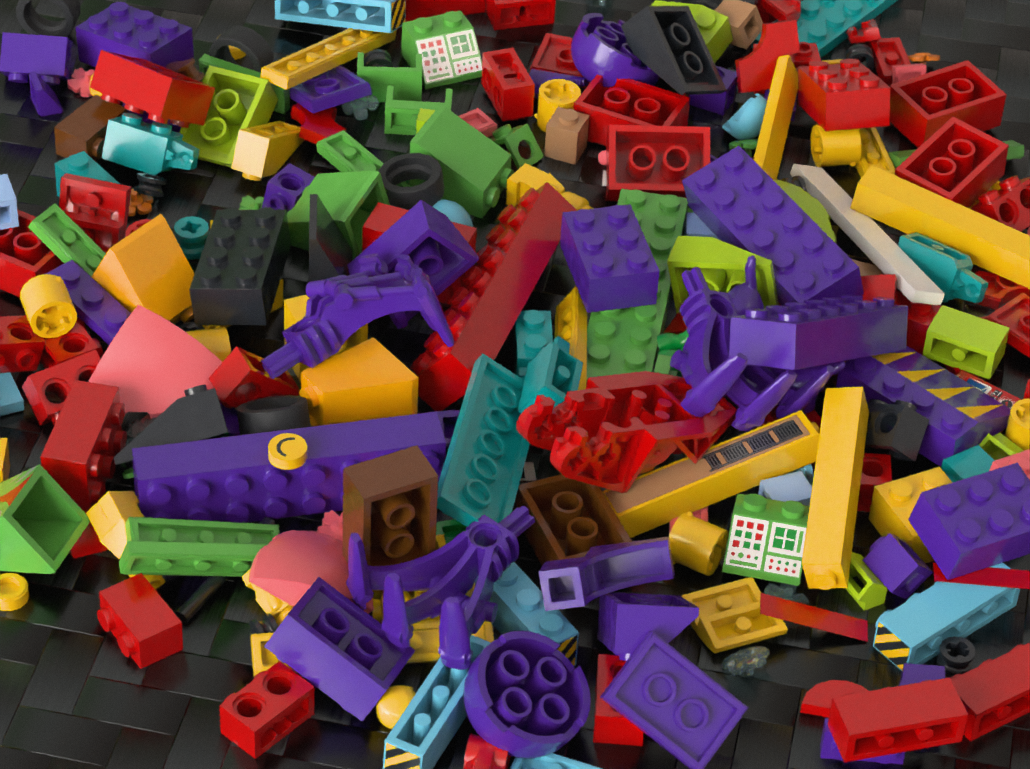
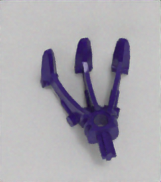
M368 254L358 258L361 265L359 273L348 276L342 274L308 282L306 294L309 299L306 305V316L282 332L287 344L261 360L265 372H268L271 379H274L299 362L314 368L333 354H336L344 342L359 328L377 318L389 314L398 329L406 327L408 322L405 311H419L428 326L438 332L444 343L448 347L454 346L452 331L431 284L430 277L424 273L422 268L414 264L408 255L396 256L398 263L395 266V272L388 273L387 264L380 259L378 254Z
M694 267L691 271L685 270L681 275L689 297L681 305L680 313L683 316L689 336L683 351L677 350L670 360V366L679 370L686 383L692 387L680 403L682 408L697 417H704L715 409L716 404L723 396H727L739 407L736 411V419L731 425L741 431H751L753 428L761 426L765 421V417L775 406H778L776 409L777 419L800 410L803 412L831 378L835 368L831 365L825 367L798 389L792 386L797 377L793 370H786L776 377L764 366L748 365L746 355L740 352L729 358L731 317L739 315L736 313L728 293L709 289L699 267Z
M525 506L517 507L499 523L486 515H482L478 522H472L466 528V531L459 533L452 541L420 558L389 566H368L364 545L359 534L351 533L348 545V579L346 586L350 591L352 600L362 610H366V603L373 598L374 593L372 590H384L382 630L386 633V637L390 642L401 648L410 647V639L413 636L414 630L412 624L428 617L435 618L440 616L438 654L441 656L442 664L458 670L469 669L473 656V650L470 647L471 635L478 632L484 621L493 623L496 619L498 604L489 601L494 582L500 579L511 563L518 559L519 544L517 537L535 523V518L529 514V509ZM477 579L472 596H467L466 593L473 587ZM427 590L414 599L406 602L404 600L403 591Z

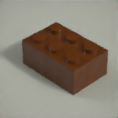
M417 445L343 468V556L347 563L351 533L359 534L364 545L368 566L400 564L435 551L438 474Z
M560 474L520 484L518 487L516 508L527 507L529 514L535 518V523L524 531L523 534L542 566L547 561L585 557L591 547L632 542L598 486L566 478Z

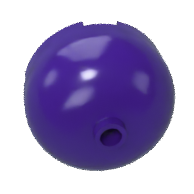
M599 13L584 15L573 36L571 54L577 70L588 82H591L598 74L603 76V87L608 88L616 84V78H630L652 86L658 83L661 77L638 59L628 46L626 36L621 27L626 22L620 19L618 23L602 20L603 15Z
M529 631L508 632L488 644L471 664L463 689L465 710L469 721L478 735L493 746L508 751L509 756L525 759L547 756L567 744L585 724L591 704L588 682L581 667L579 666L575 669L572 663L557 650L560 644L546 636Z

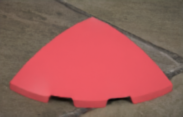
M137 305L105 351L89 382L119 387L120 403L125 404V414L127 412H148L150 418H157L178 398L185 397V390L199 385H206L208 390L213 389L214 387L208 378L220 366L222 361L178 326L160 315Z
M286 531L272 538L268 545H265L257 552L253 560L249 582L293 607L318 577L322 578L354 603L346 586L348 563L343 556V542L334 537L316 531ZM373 598L366 603V610H363L367 614L374 610Z

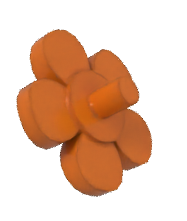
M931 53L908 55L909 61L920 62L925 65L926 62L940 60L939 55Z
M131 189L128 216H134L136 211L142 215L151 212V204L154 201L153 196L139 195L137 191Z

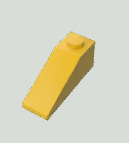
M276 121L240 129L231 169L243 172L242 177L254 181H261L263 177L276 174L304 141V139L299 137L300 127L283 121Z

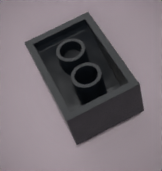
M646 6L621 26L626 36L627 44L633 54L679 94H720L726 91L725 85L688 6Z
M310 194L309 282L342 274L348 276L349 270L347 265L352 261V248L317 194Z
M199 385L185 390V397L178 398L114 457L116 466L121 471L133 467L132 448L230 437L216 389L208 390L206 385Z

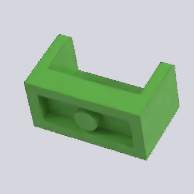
M357 53V76L370 83L372 92L371 95L357 99V102H386L387 85L394 86V100L421 101L422 54H416L415 68L366 67L364 66V53Z
M387 85L385 134L416 135V123L420 108L436 110L439 106H444L452 111L453 89H446L445 103L394 100V86Z

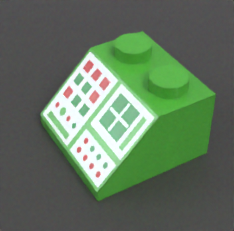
M461 10L449 11L445 14L427 18H417L413 21L402 23L401 54L411 68H415L416 54H422V85L425 89L482 77V59L474 28Z
M737 494L722 572L799 586L803 569L802 558L810 506H805L797 501L783 502L766 499L758 494Z

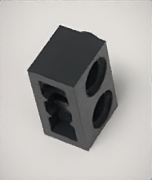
M870 399L867 403L869 417L864 453L891 455V460L916 461L929 419L916 412L917 407L909 402L896 400L895 404H887L880 400Z

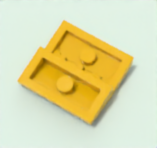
M751 577L681 595L682 598L699 607V616L690 625L713 653L786 634L788 630L783 620L760 614L761 592L755 580Z

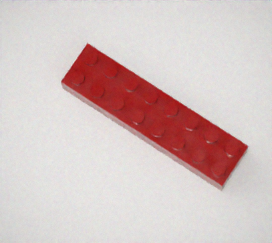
M548 182L537 190L530 188L520 198L519 204L515 207L509 204L497 217L500 223L485 238L488 244L477 253L479 261L465 273L461 280L464 283L463 287L459 288L450 298L449 303L452 306L444 314L453 334L454 346L448 347L438 332L435 331L424 343L426 351L411 365L413 373L418 376V396L434 411H442L465 395L474 363L482 354L495 360L560 241L562 212L576 211Z

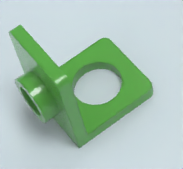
M528 123L511 128L510 124H506L492 132L493 137L490 140L497 145L505 143L518 169L525 163L532 166L543 158V153ZM521 141L527 142L531 148V155L528 159L522 158L518 152V145Z

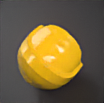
M405 685L391 686L376 703L377 716L384 726L393 729L416 694L413 687Z

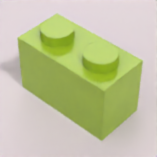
M942 305L927 329L923 356L990 380L1004 356L1009 327Z

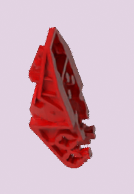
M640 371L588 377L586 389L567 391L564 402L558 404L555 408V402L550 397H545L543 394L537 395L535 403L527 407L519 416L516 429L531 445L550 450L551 464L566 478L620 493H627L638 475L654 470L656 465L663 463L671 454H680L682 452L696 465L736 419L737 409L722 397L713 411H710L704 417H697L684 410L680 404L686 397L688 390L692 389L691 385L687 384L683 377Z

